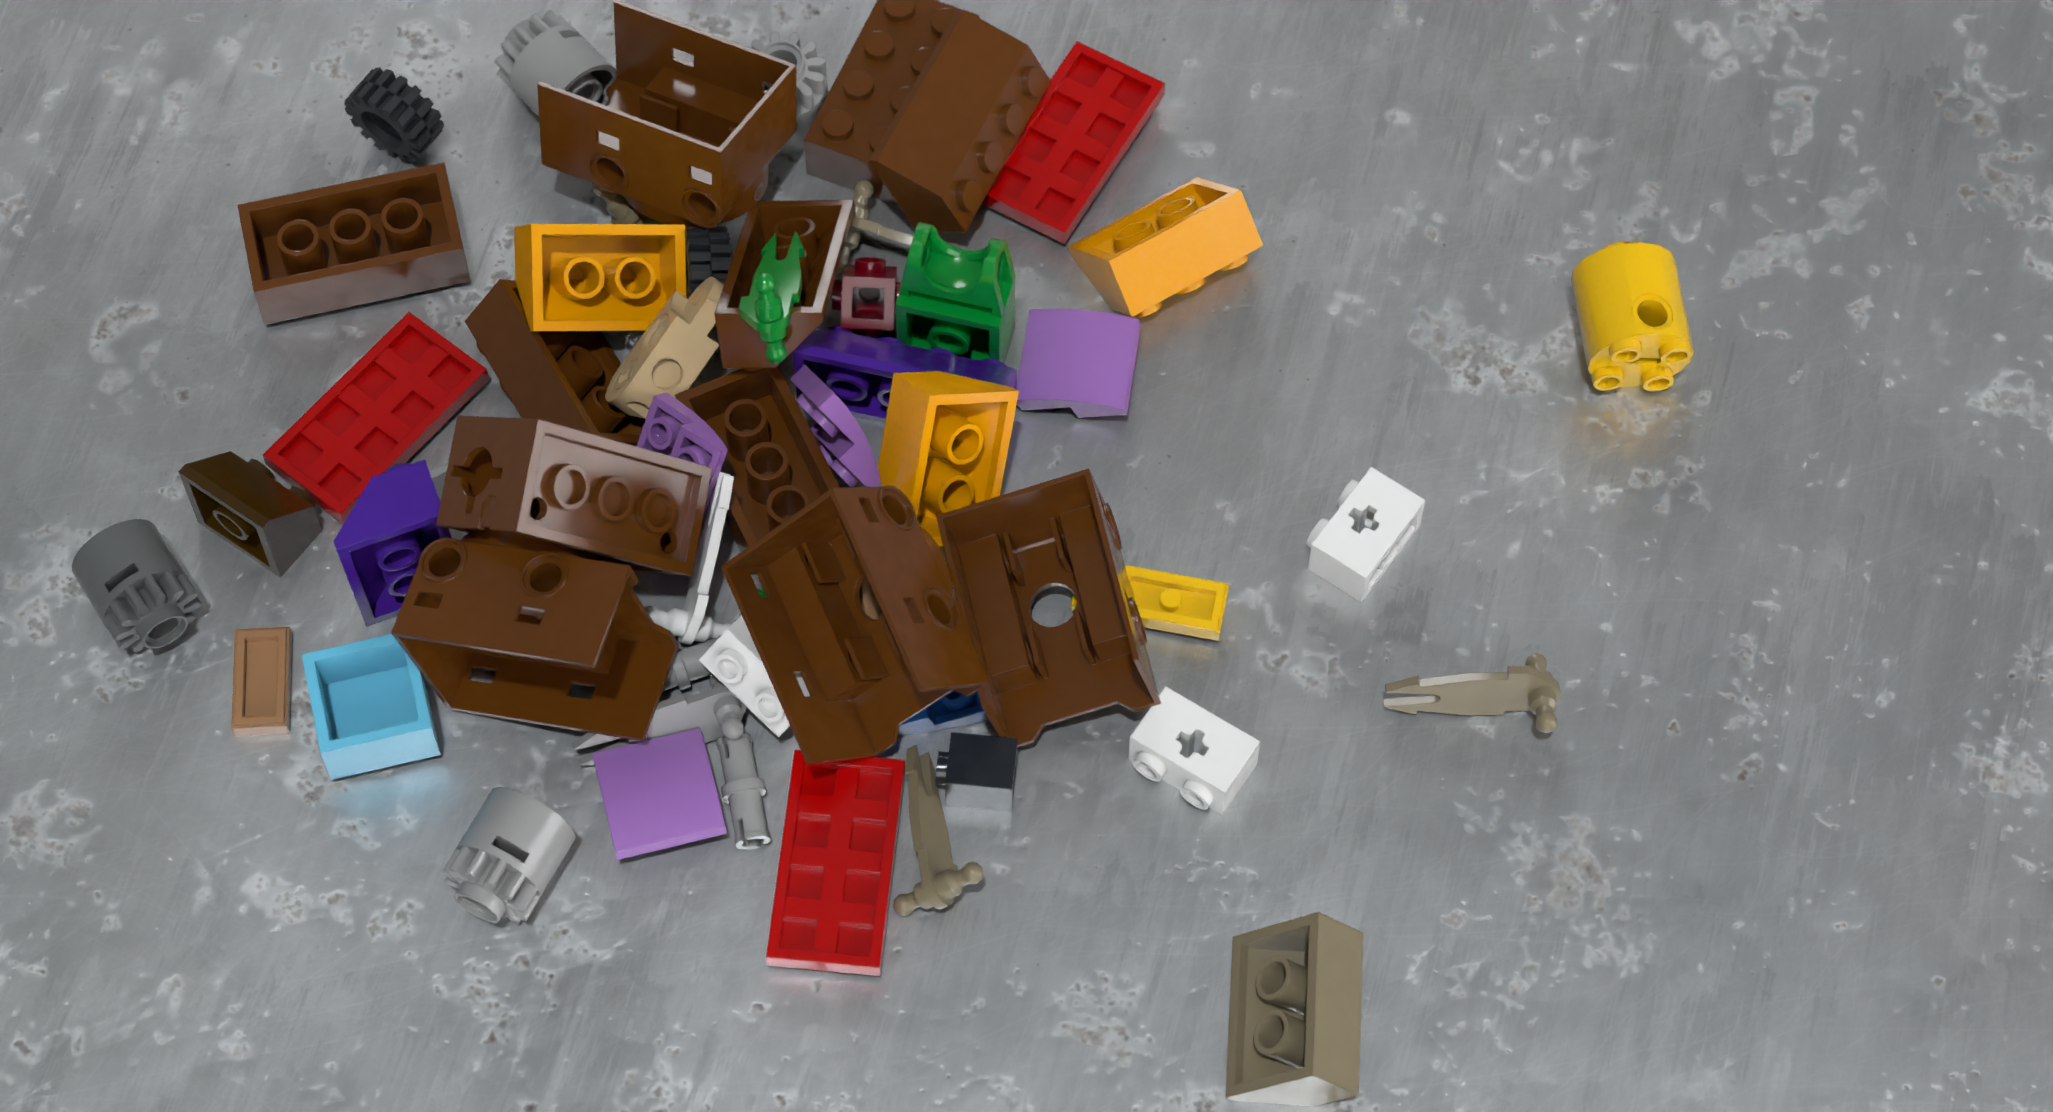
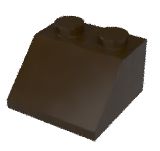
M232 451L186 463L178 471L198 523L280 578L322 532L315 511L317 505L314 500L296 486L287 489L275 481L273 473L256 459H250L247 462Z

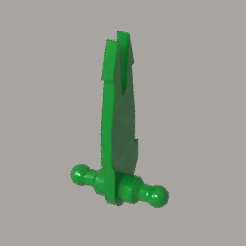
M797 232L794 233L787 256L783 260H777V233L771 237L761 250L762 260L753 276L750 295L741 296L739 304L740 317L758 331L760 338L766 342L765 355L771 363H781L787 355L782 339L787 334L786 327L791 320L793 304L799 303L802 290L800 257H805Z

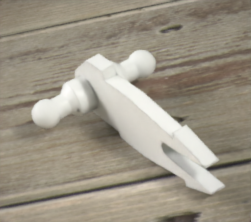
M720 472L713 490L696 552L693 573L689 579V588L683 610L672 608L666 612L658 610L654 606L645 607L653 622L671 631L673 636H678L680 643L691 645L694 640L706 642L711 638H718L732 625L731 623H715L711 616L705 615L709 600L708 592L717 560L726 513L730 504L734 476H730V474Z

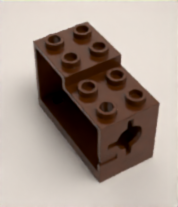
M457 415L436 525L465 533L487 529L511 532L556 544L580 558L630 565L633 571L692 576L712 467L540 419Z

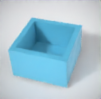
M392 634L301 654L320 754L331 780L441 755L425 678Z

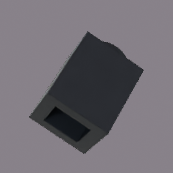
M951 732L949 752H938L935 779L936 785H945L946 806L1012 812L1018 762V739Z

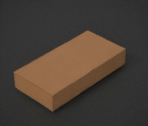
M290 627L235 629L231 729L235 737L290 734L293 634Z

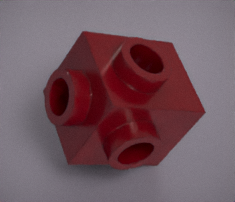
M875 257L856 258L855 265L844 266L842 279H835L832 287V311H841V328L852 329V332L855 334L867 336L881 335L884 333V330H894L896 302L901 282H896L897 267L886 266L885 259ZM860 288H879L880 294L875 299H866L861 295Z

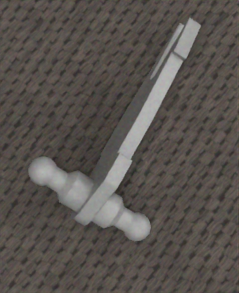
M712 674L709 680L712 687L711 690L687 698L685 694L658 702L645 740L695 728H701L704 743L724 736L729 739H737L744 731V725L741 720L746 706ZM588 732L574 741L572 745L573 750L620 738ZM625 739L596 752L641 741ZM592 753L578 759L580 766L594 765Z

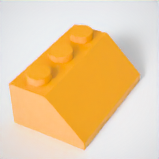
M1196 177L1069 245L1068 249L1073 259L1110 309L1139 318L1157 311L1162 305L1160 301L1175 293L1184 294L1198 289L1205 283L1204 277L1219 269L1229 270L1242 265L1248 260L1247 254L1260 248L1263 244L1242 191Z
M527 224L514 227L515 282L530 332L646 331L675 290L686 297L685 225Z
M941 371L894 373L878 462L881 486H895L908 497L914 507L918 524L931 535L940 547L943 546L937 515L1000 496L1019 391L1013 387Z

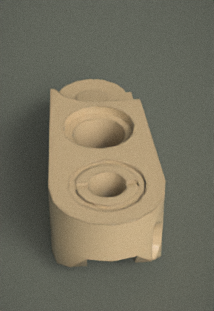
M714 277L707 278L694 290L689 299L675 290L612 377L605 395L607 402L629 416L646 419L654 395L667 392L675 398V394L690 388L719 346L713 338V331L716 326L714 313L724 286L722 282Z

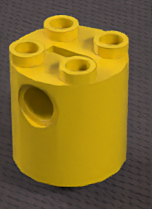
M1621 241L1612 243L1585 257L1573 269L1571 283L1587 368L1591 374L1593 386L1602 391L1613 390L1618 387L1643 386L1645 390L1652 392L1671 387L1674 384L1673 375L1680 372L1691 362L1694 352L1676 261L1671 251L1656 244Z

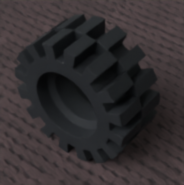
M380 67L372 69L345 100L344 104L347 106L345 108L346 114L352 116L350 121L355 127L363 129L361 134L366 139L372 138L375 141L374 146L379 150L385 148L389 156L395 159L399 156L403 162L408 163L409 160L412 163L416 162L443 131L444 122L440 120L442 116L439 110L431 108L434 103L429 97L423 98L420 95L421 89L416 85L412 88L407 84L408 79L401 75L396 78L394 72L389 69L385 71Z
M685 227L687 299L709 277H714L723 284L725 283L732 254L727 227Z

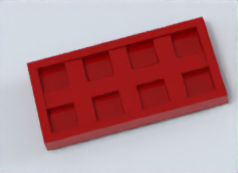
M1076 41L1050 79V84L982 204L1063 244L1066 243L1165 94L1164 82Z
M408 312L263 454L265 464L291 485L306 492L316 504L344 524L371 477L383 474L395 465L406 463L489 380L487 369L411 312Z
M794 750L766 953L767 966L880 976L905 778V760L866 757L807 765L801 750Z

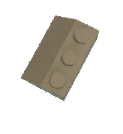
M1316 912L1233 936L1226 1075L1227 1099L1239 1102L1318 1106L1359 1095L1363 960L1362 932L1327 915Z

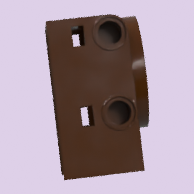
M615 0L616 79L606 89L609 104L606 106L541 81L537 84L542 165L597 185L608 192L623 195L627 202L637 211L665 224L712 228L717 224L740 217L751 210L764 196L769 183V163L796 132V64L620 0ZM673 48L693 55V63L674 57ZM764 81L773 84L768 91L764 90Z
M1089 468L936 516L961 619L990 681L989 684L978 690L981 705L1000 737L1017 738L1018 747L1035 742L1044 726L1115 704H1120L1134 712L1161 704L1146 648L1147 638L1121 553L1122 543L1110 505L1108 502L1105 503ZM1054 586L1068 588L1076 596L1077 607L1073 611V616L1066 623L1056 627H1046L1033 620L1031 606L1034 598L1041 591Z
M895 486L831 488L721 566L807 765L877 756L896 744L899 726L937 700L951 691L970 696L990 683L961 619L959 607L953 598L952 580L946 559L936 541L918 524L914 507L908 497ZM751 575L758 576L767 597L760 596ZM866 576L883 612L879 616L880 620H874L869 617L861 607L859 599L860 586ZM795 674H801L810 696L804 697Z
M490 529L470 532L462 537L461 540L440 538L425 547L420 555L419 564L391 631V634L449 710L638 741H645L679 646L671 631L653 622L632 587L637 584L638 578L630 565L580 558L576 554L550 542L511 532ZM474 668L496 671L492 684L470 680ZM572 684L595 687L591 699L568 696Z

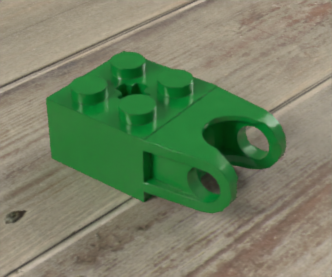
M918 222L896 302L897 340L909 346L928 350L931 348H943L951 351L956 356L975 360L995 359L1005 364L1015 330V272L1007 241L991 238L988 245L983 249L965 250L944 241L933 225Z

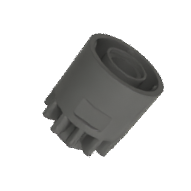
M126 520L100 531L80 548L73 559V575L121 650L131 646L134 652H139L144 646L154 649L170 644L184 633L188 623L196 619L192 611L202 605L197 597L196 590L160 532L148 520Z

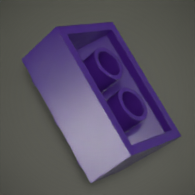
M425 459L412 464L401 463L389 468L383 474L371 477L333 541L366 627L398 616L419 564L420 555L425 547L440 538H452L449 528L436 525L440 500Z

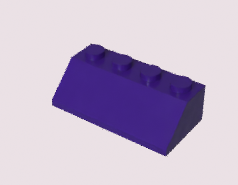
M818 326L792 351L794 374L806 365L838 396L854 417L881 423L886 421L894 373L941 371L1005 385L1015 389L1017 386V368L1008 367L998 360H975L956 356L951 351L943 348H931L929 350L905 345L891 337H881L878 339L853 334L848 329L838 326H830L828 328ZM795 385L796 398H798L803 392Z

